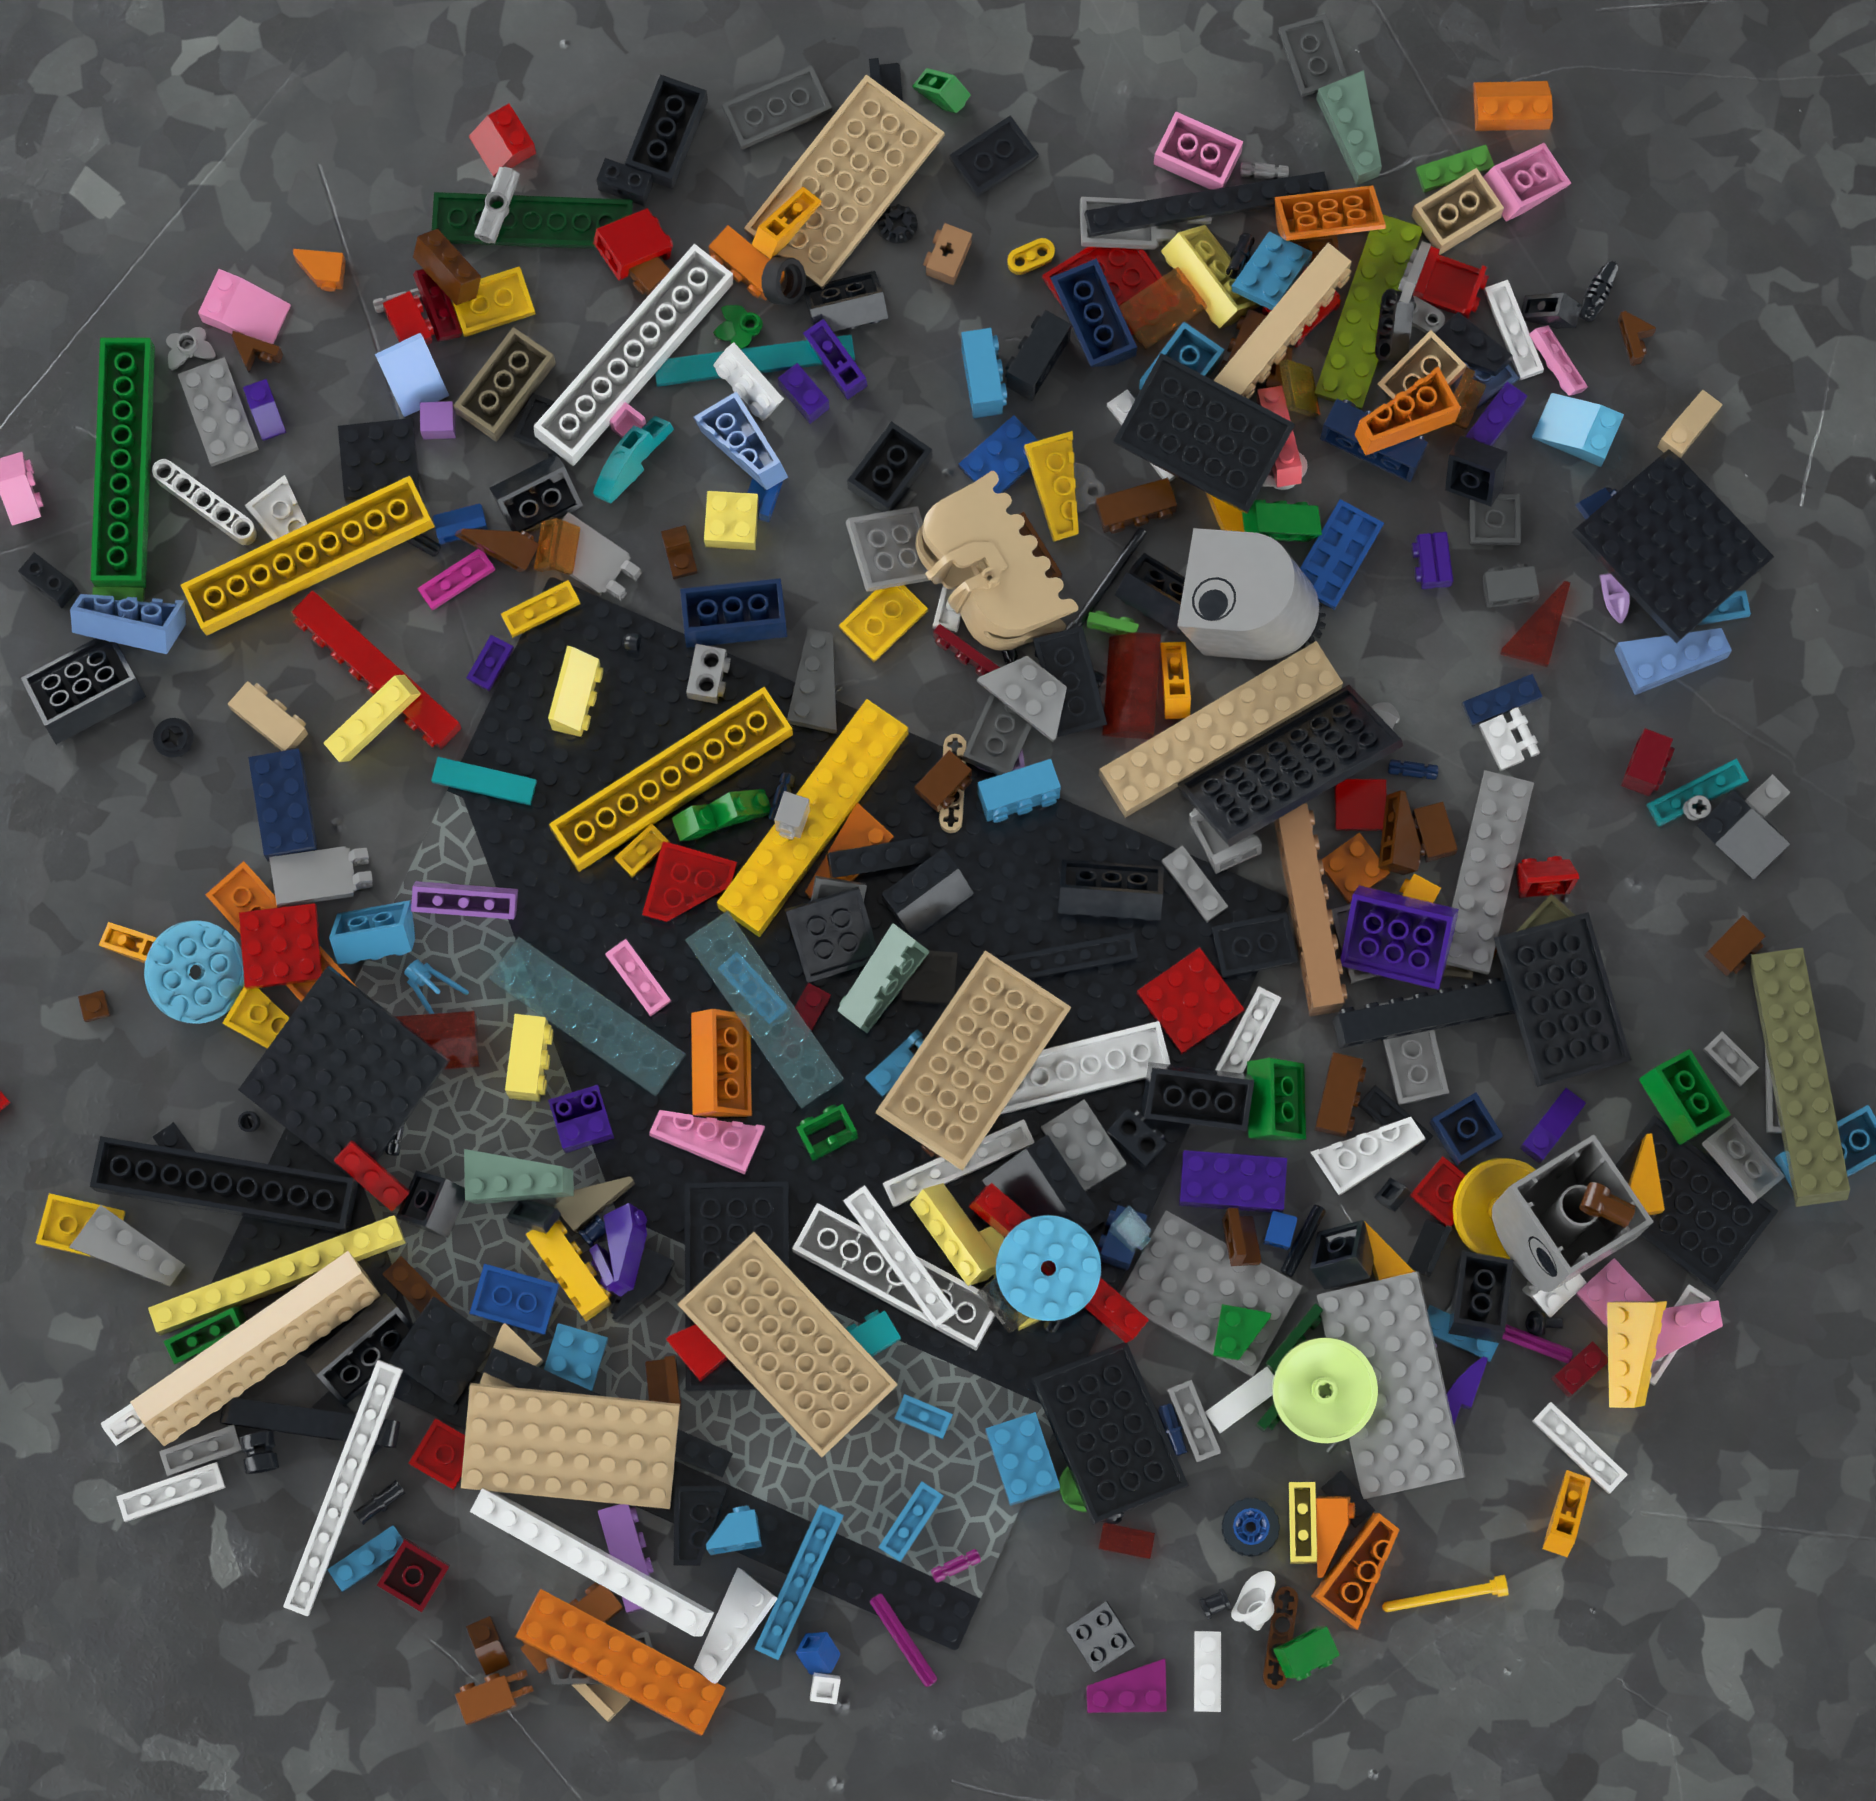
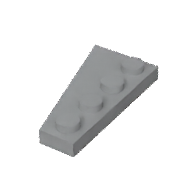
M102 1205L98 1207L69 1247L169 1287L185 1266L181 1261Z

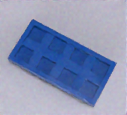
M1341 499L1323 527L1322 535L1317 538L1300 567L1313 584L1318 601L1333 610L1336 609L1384 525L1380 520Z

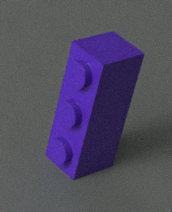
M1507 381L1465 437L1493 446L1523 407L1527 395Z

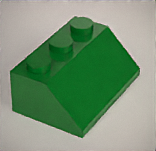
M1276 1058L1247 1061V1074L1251 1075L1254 1079L1248 1119L1249 1138L1265 1141L1306 1140L1304 1063Z

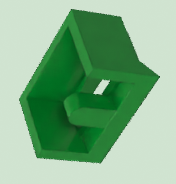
M843 1104L829 1106L823 1111L822 1115L816 1118L813 1116L808 1117L800 1122V1126L796 1127L812 1161L858 1138L857 1131ZM842 1119L846 1127L845 1130L813 1146L811 1145L807 1136Z

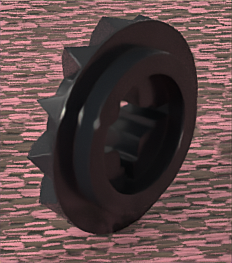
M900 204L889 206L878 220L880 234L891 243L907 242L915 235L918 227L916 214L909 207H904ZM903 216L902 224L905 227L898 226L893 230L894 224L891 219L898 220Z
M179 718L163 720L156 726L153 733V744L157 751L171 759L178 756L182 757L183 754L191 749L194 741L193 730L190 725ZM170 729L175 735L180 734V737L177 739V747L172 742L167 743V740L170 739Z

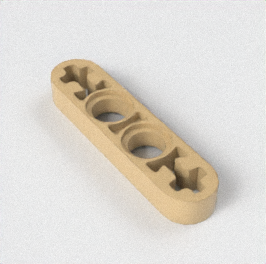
M959 734L947 736L943 745V756L949 750L952 752V748L948 747V745H952L953 741L956 740L958 745L962 746V748L957 749V757H963L966 750L964 737ZM960 789L958 790L960 794L959 799L948 807H960L959 810L954 809V819L958 820V822H954L953 827H949L948 823L944 822V819L949 818V809L944 810L942 808L940 810V826L947 833H955L962 827L964 791Z

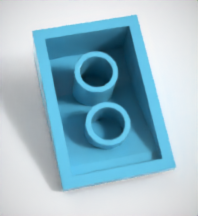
M1551 393L1532 438L1602 467L1624 414L1600 404Z

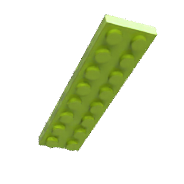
M1383 215L1386 229L1370 230L1314 392V396L1335 402L1336 399L1351 401L1360 410H1362L1379 360L1375 355L1382 295L1390 288L1398 290L1413 249L1417 248L1422 234L1420 226Z

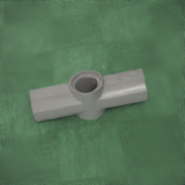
M499 167L491 191L485 198V207L474 234L476 238L489 244L496 242L504 218L509 213V205L520 178V173L508 167ZM499 201L503 203V206L498 209L491 207L494 202Z

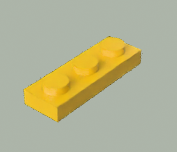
M569 580L501 613V616L512 638L580 605V601Z

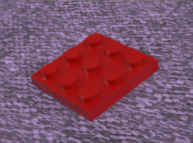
M315 903L239 912L244 984L246 989L318 980L322 974L317 905Z
M1200 947L1137 990L1139 997L1155 1019L1160 1022V1026L1181 1055L1245 1010Z

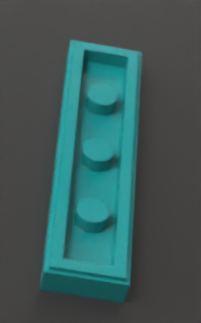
M437 757L431 780L435 784L530 806L537 783L536 779Z
M1736 758L1653 800L1646 806L1657 826L1661 827L1684 815L1683 806L1689 799L1695 796H1704L1710 802L1747 783L1749 779ZM1697 803L1692 805L1693 809L1698 808Z

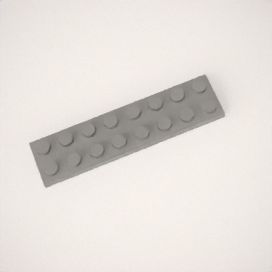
M1484 770L1452 903V908L1459 909L1446 962L1447 965L1486 975L1490 972L1496 947L1494 938L1498 937L1534 782Z

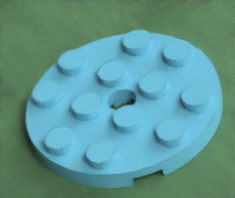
M184 921L166 929L152 944L145 961V984L152 1001L164 1014L185 1023H206L226 1014L245 985L242 949L238 942L228 931L206 921ZM193 965H198L201 969V975L197 979L189 976Z
M1054 1215L1033 1217L1015 1226L1003 1240L996 1258L997 1282L1006 1300L1023 1315L1042 1321L1064 1319L1080 1311L1095 1294L1101 1276L1099 1252L1090 1235L1075 1222ZM1049 1260L1054 1262L1056 1270L1052 1275L1047 1276L1041 1272V1265Z

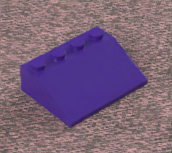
M1359 885L1352 896L1340 958L1343 967L1439 990L1459 909Z

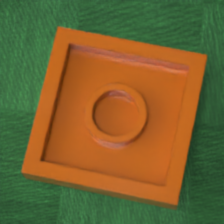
M1358 833L1322 859L1325 874L1348 904L1351 903L1353 893L1359 885L1372 888L1390 875L1388 870L1378 868L1379 857L1361 833Z

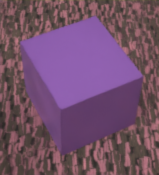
M453 401L420 403V432L423 440L456 438Z

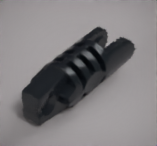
M1609 261L1600 268L1598 274L1593 276L1583 297L1579 317L1591 323L1595 319L1614 286L1613 281L1618 272V263L1616 261Z

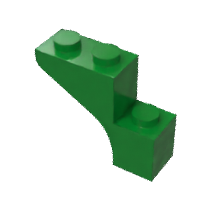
M764 789L729 792L710 804L690 806L672 817L680 841L696 840L715 830L769 815L771 807Z

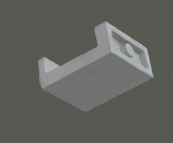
M1196 808L1189 813L1190 824L1215 874L1262 854V844L1254 833L1229 847Z

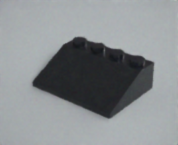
M97 638L21 677L45 728L56 745L146 697L118 643Z
M1048 1134L982 1180L985 1186L993 1183L1032 1218L1042 1215L1063 1217L1081 1226L1088 1234L1104 1225L1105 1220Z

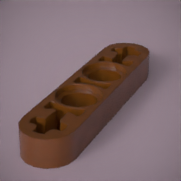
M1288 1586L1278 1589L1273 1600L1275 1611L1271 1616L1263 1670V1682L1270 1689L1283 1687L1287 1680L1280 1666L1278 1668V1675L1282 1676V1681H1277L1276 1685H1273L1272 1680L1268 1679L1267 1676L1274 1671V1665L1269 1666V1660L1279 1663L1278 1659L1272 1656V1646L1277 1643L1284 1644L1293 1639L1298 1594L1293 1588ZM1285 1591H1288L1289 1596L1293 1597V1602H1289L1287 1605V1611L1292 1610V1616L1287 1613H1276L1277 1608L1280 1610L1283 1608V1601L1279 1600V1595H1284ZM1280 1617L1286 1618L1290 1623L1289 1630L1286 1632H1279L1275 1628V1621Z

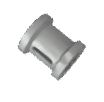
M1695 796L1685 802L1683 806V813L1688 819L1693 821L1706 817L1711 810V804L1704 796ZM1696 803L1698 807L1702 808V811L1697 814L1696 809L1692 808V805Z

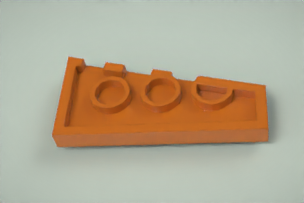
M857 802L828 852L888 843L894 839V836ZM827 854L805 891V894L810 899L815 876L830 878ZM859 874L836 877L834 879L853 881Z

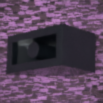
M1565 293L1525 295L1521 313L1524 321L1544 326L1549 325V327L1555 329L1576 328L1582 304Z

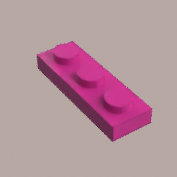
M477 549L417 589L433 611L495 571V567L486 554Z

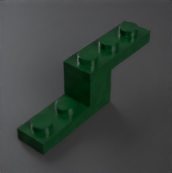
M1316 1303L1266 1362L1264 1366L1268 1367L1271 1372L1275 1374L1284 1356L1292 1348L1307 1339L1303 1335L1309 1327L1314 1330L1322 1321L1320 1314L1323 1309ZM1274 1403L1256 1424L1263 1432L1267 1428L1273 1430L1281 1420Z

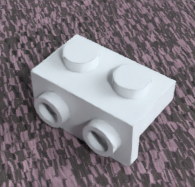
M1579 1274L1552 1292H1545L1528 1281L1522 1291L1533 1299L1542 1312H1545V1316L1551 1318L1587 1282Z

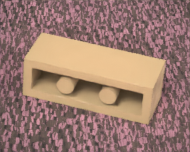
M247 681L228 703L230 709L279 750L296 749L308 735L304 728L306 723L297 715L291 717L285 712L287 708L277 699L271 701L266 697L268 692L256 683L253 686Z

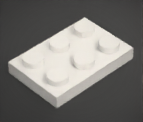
M734 342L725 349L713 364L717 374L722 379H726L732 386L734 393L737 392L740 398L748 404L752 414L759 417L762 421L768 418L784 400Z

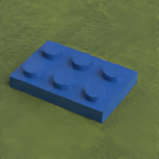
M1013 415L958 463V467L973 482L990 471H995L999 481L993 488V491L997 494L1003 493L1030 469L1024 445L1038 440Z
M484 1264L469 1314L546 1335L560 1285Z

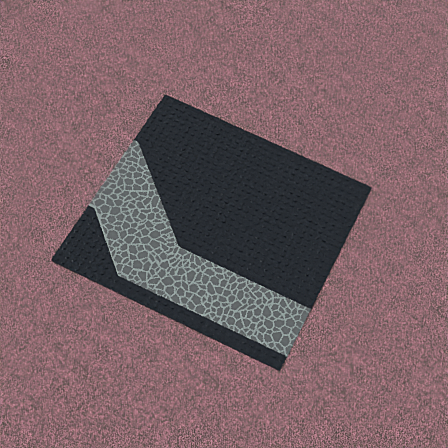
M550 577L542 593L564 581ZM572 585L580 605L522 633L461 760L463 763L536 779L537 783L531 806L448 787L393 902L398 903L411 900L412 904V888L416 881L518 889L515 918L501 919L413 912L415 941L412 951L400 956L395 954L384 956L378 960L366 959L354 983L362 992L450 1059V1062L405 1122L402 1142H399L401 1146L400 1154L392 1156L384 1151L377 1162L407 1189L416 1170L446 1178L465 1188L464 1149L563 1166L573 1170L574 1190L631 1177L635 1184L598 1216L604 1221L603 1215L628 1203L644 1212L647 1218V1237L643 1252L645 1248H648L675 1262L664 1288L619 1322L613 1321L612 1317L614 1314L610 1313L615 1300H621L622 1296L620 1297L613 1291H610L612 1294L609 1297L611 1305L586 1322L560 1285L546 1335L512 1326L509 1327L543 1360V1363L539 1366L543 1370L558 1323L608 1337L593 1392L605 1397L649 1401L645 1362L665 1359L666 1356L675 1355L682 1410L679 1411L678 1429L733 1453L723 1478L675 1457L670 1509L636 1507L674 1524L675 1486H727L710 1538L727 1514L734 1513L733 1508L749 1506L750 1510H755L758 1517L762 1547L735 1552L788 1575L819 1505L822 1504L844 1514V1517L812 1586L877 1616L878 1614L870 1604V1600L878 1594H883L905 1629L947 1648L957 1650L1023 1504L1021 1502L1012 1506L1009 1505L985 1430L988 1427L1036 1412L1048 1447L1054 1433L1031 1380L1034 1377L1088 1357L1102 1322L1083 1307L1077 1313L1064 1318L1055 1334L1049 1333L1044 1329L1046 1321L1042 1320L1022 1330H1018L992 1275L986 1281L971 1285L1001 1301V1306L977 1350H974L793 1253L792 1248L817 1203L861 1226L843 1200L865 1185L917 1257L964 1281L910 1206L914 1199L894 1208L883 1186L884 1182L933 1161L937 1157L934 1155L931 1158L921 1148L922 1144L876 1114L877 1109L887 1094L882 1097L867 1082L865 1077L917 1029L923 1034L922 1038L925 1040L985 951L996 958L1134 933L1138 959L1029 979L1071 1007L1044 1048L1048 1049L1157 1022L1137 994V990L1199 947L1222 977L1211 928L1213 926L1284 913L1289 899L1280 893L1227 870L1215 874L1209 862L1190 855L1228 905L1225 911L1207 923L1162 863L1165 857L1177 850L1176 848L1062 798L1056 799L1057 802L1047 807H1042V805L1034 806L1032 811L1026 814L1018 815L1016 812L1008 815V818L1004 821L994 823L991 820L987 822L978 796V782L998 775L979 769L967 762L966 765L972 769V782L964 790L962 827L955 833H947L940 826V811L937 812L915 793V786L943 757V747L908 732V736L864 794L859 804L894 836L891 842L928 836L931 857L944 849L961 871L974 895L915 938L918 943L930 952L868 1033L837 1011L842 998L849 993L866 965L809 982L831 994V998L793 1063L771 1051L808 984L785 909L811 901L805 894V891L845 822L760 937L718 909L717 901L726 889L667 922L643 916L644 905L659 854L632 878L616 862L615 857L638 836L636 835L578 872L551 831L549 824L763 687L766 688L787 720L795 682L727 653V657L731 658L729 671L728 673L724 672L722 682H726L724 696L718 698L717 704L688 699L686 691L695 647L686 648L685 634ZM628 633H639L642 635V646L639 654L627 652L622 646V639ZM567 646L574 647L598 658L600 667L603 668L601 682H596L594 691L597 692L594 707L590 706L588 715L591 716L589 728L587 731L583 730L582 737L552 730L548 719ZM711 657L705 661V665L714 667L719 661ZM704 682L701 684L700 689L710 691L714 685L711 682ZM835 700L836 734L790 724L793 731L791 737L653 825L672 844L736 861L733 881L773 827L775 821L770 820L769 815L715 830L696 840L680 841L672 817L690 806L710 804L729 792L756 789L765 790L770 807L773 808L772 803L777 787L780 785L781 774L785 772L794 775L795 781L790 789L792 790L791 793L797 794L858 710ZM959 792L953 796L955 798L954 802L959 799ZM960 807L947 808L949 809V818L944 819V822H947L949 827H953V823L958 822V820L954 819V809L959 810ZM1062 859L1164 866L1161 920L1146 921L1137 918L1120 919L1109 916L1093 917L1091 915L1058 913ZM923 863L860 873L853 880L854 882L866 883L867 885L864 905L877 947L892 923L907 933L882 901V893ZM625 939L671 1000L668 1005L651 1017L605 955V953ZM736 952L742 956L789 1007V1010L771 1026L763 1020L718 971V968ZM419 959L423 964L428 963L433 969L468 990L469 994L461 993L430 974V980L440 989V993L436 994L426 984L423 986L418 985L436 1015L433 1019L426 1011L413 988L407 983L409 978L404 972L413 961ZM1258 971L1222 978L1242 1006ZM718 1009L750 1014L752 1116L709 1117L725 1122L736 1121L742 1122L745 1125L765 1126V1130L745 1174L649 1136L659 1110L693 1115L691 1013ZM515 1014L546 1017L548 1024L553 1029L552 1045L547 1044L548 1055H550L549 1070H544L543 1075L545 1080H547L546 1094L541 1095L540 1102L509 1099L505 1091ZM1238 1016L1182 1055L1161 1027L1170 1064L1215 1070ZM914 1044L909 1050L915 1055L918 1047ZM1146 1079L1001 1114L986 1136L1024 1119L1034 1142L1045 1136L1041 1126L1084 1099L1107 1133V1130L1128 1108L1132 1112L1137 1110L1141 1113ZM598 1085L614 1139L565 1153L548 1100ZM843 1104L857 1131L858 1138L812 1161L796 1127L800 1126V1122L808 1117L813 1116L816 1118L822 1115L823 1111L829 1106ZM693 1115V1117H699V1118H706V1119H707V1117H705V1116ZM1145 1118L1147 1120L1145 1124L1151 1130L1154 1127L1157 1128L1165 1136L1163 1141L1166 1142V1147L1145 1169L1111 1139L1127 1165L1085 1191L1105 1220L1103 1226L1089 1234L1096 1247H1098L1102 1234L1106 1236L1109 1229H1106L1105 1226L1110 1210L1116 1211L1118 1205L1148 1215L1144 1225L1145 1228L1190 1124ZM841 1119L807 1137L813 1146L845 1130L846 1127ZM1126 1122L1121 1126L1125 1134H1133L1136 1131L1135 1125L1130 1122ZM286 1127L268 1163L348 1177ZM1144 1140L1140 1144L1145 1152H1151L1155 1149L1154 1143L1150 1140ZM1021 1151L945 1184L978 1232L991 1227L969 1207L986 1187L982 1180ZM788 1181L789 1269L844 1328L854 1323L857 1327L866 1322L865 1317L878 1310L879 1313L886 1311L899 1333L900 1341L872 1357L898 1385L823 1457L818 1455L758 1390L686 1391L685 1363L666 1341V1338L685 1329V1312L677 1305L685 1297V1183ZM358 1184L349 1232L393 1215L396 1217L402 1202L393 1211H390L361 1184ZM557 1198L530 1200L551 1207L557 1204L555 1202ZM465 1200L448 1238L433 1234L398 1219L406 1244L358 1261V1264L369 1276L379 1294L382 1296L386 1293L412 1325L421 1313L383 1275L400 1256L458 1314L495 1339H497L500 1328L503 1325L502 1323L469 1314L484 1264L559 1284L525 1235L532 1229L511 1224L506 1218L518 1201L474 1204ZM243 1216L211 1284L345 1233ZM560 1216L556 1221L560 1220L568 1231L564 1236L569 1243L572 1241L576 1242L582 1251L579 1257L583 1263L589 1262L592 1265L593 1257L589 1251L590 1247L579 1233L575 1234ZM605 1234L594 1245L599 1244L609 1252L607 1234ZM1101 1261L1100 1277L1117 1291L1126 1270ZM594 1268V1270L597 1273V1275L594 1276V1278L597 1281V1283L601 1285L600 1279L602 1277L600 1273ZM300 1284L241 1305L247 1321ZM369 1306L355 1313L348 1321L341 1323L332 1329L328 1335L321 1337L309 1345L306 1350L298 1354L309 1358ZM491 1351L454 1405L449 1404L403 1371L393 1397L466 1430L470 1384H480L483 1376L482 1371ZM904 1394L953 1414L943 1439L894 1419ZM922 1481L944 1495V1497L900 1563L878 1547ZM973 1549L978 1551L981 1557L980 1563L974 1566L969 1565L967 1569L950 1577L948 1575L946 1579L940 1582L934 1581L931 1574L933 1568L939 1565L942 1567L944 1563L958 1556H965L967 1552Z

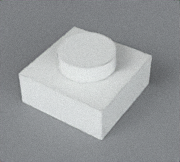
M814 1672L810 1701L837 1704L840 1676Z

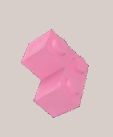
M23 452L0 458V495L12 525L41 517L40 507L44 506L40 492L35 493L33 489L36 483L33 476L34 469L30 459L25 460Z

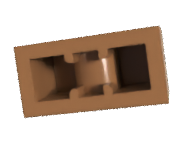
M944 223L942 230L938 229L933 239V244L936 245L933 252L928 251L923 265L926 266L927 276L954 286L972 244V233ZM947 250L951 251V253H948L947 257L943 256V254H945Z

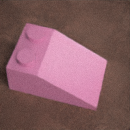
M1545 143L1493 166L1483 176L1503 205L1502 217L1506 222L1527 212L1571 184Z
M218 269L198 314L203 323L230 334L235 331L274 344L291 304L241 277Z

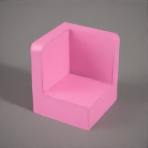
M626 402L609 421L611 430L622 438L633 425L642 428L646 424L645 417Z

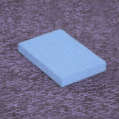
M421 333L375 354L404 417L419 411L421 402H438L449 396Z

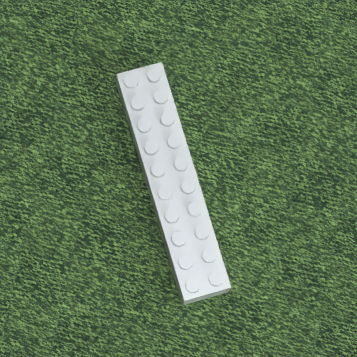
M694 244L534 425L535 437L574 466L608 428L610 419L625 402L629 404L733 285V273Z

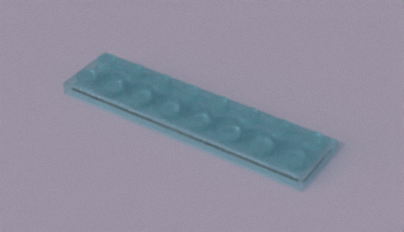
M728 911L685 939L801 1109L844 1080Z
M520 937L517 938L489 976L490 981L540 1016L546 1017L547 1021L655 1097L686 1056L680 1049Z

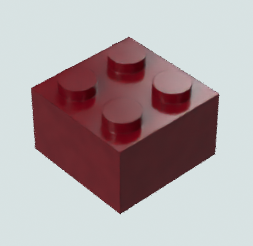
M1644 728L1636 742L1621 786L1646 796H1650L1653 790L1658 791L1666 775V771L1662 769L1667 767L1675 750L1674 747H1671L1673 738Z
M405 1538L377 1586L418 1611L423 1612L449 1569L450 1564Z

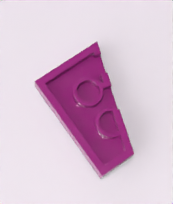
M1165 1659L1088 1685L1087 1713L1167 1712Z

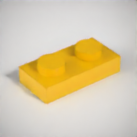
M651 823L615 857V860L633 878L659 854L662 842H669V840Z

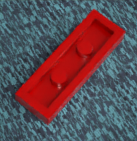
M352 1140L334 1158L336 1164L390 1211H393L410 1193L409 1189Z

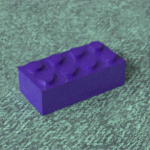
M1184 1150L1181 1165L1179 1206L1215 1209L1238 1208L1241 1211L1268 1213L1276 1211L1282 1213L1285 1201L1287 1158Z

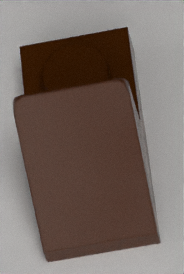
M1623 311L1619 315L1618 323L1631 366L1641 364L1644 355H1646L1645 343L1639 339L1653 336L1656 327L1627 311Z
M235 331L232 332L231 336L248 373L256 356H258L259 360L266 363H272V361L280 363L283 353L279 346Z
M683 525L661 531L673 580L697 574L686 526Z
M491 1616L466 1626L475 1648V1654L486 1676L511 1665Z

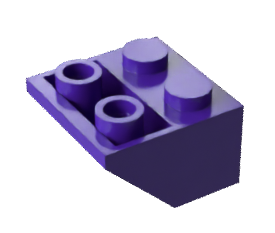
M598 1085L548 1100L565 1153L614 1139Z

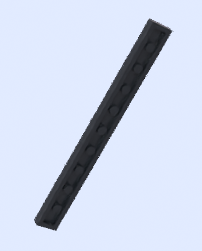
M1322 171L1086 210L1084 215L1089 236L1093 237L1275 207V197L1329 191L1325 172Z
M494 1347L482 1371L517 1388L602 1396ZM678 1429L675 1457L723 1478L733 1453Z

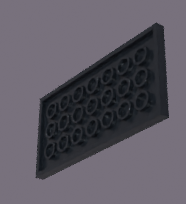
M1347 685L1177 784L1181 793L1230 847L1403 747L1402 739L1350 685Z
M788 1181L685 1183V1296L753 1232L789 1268ZM685 1313L686 1329L695 1325V1323ZM729 1359L701 1382L685 1364L686 1391L757 1390Z

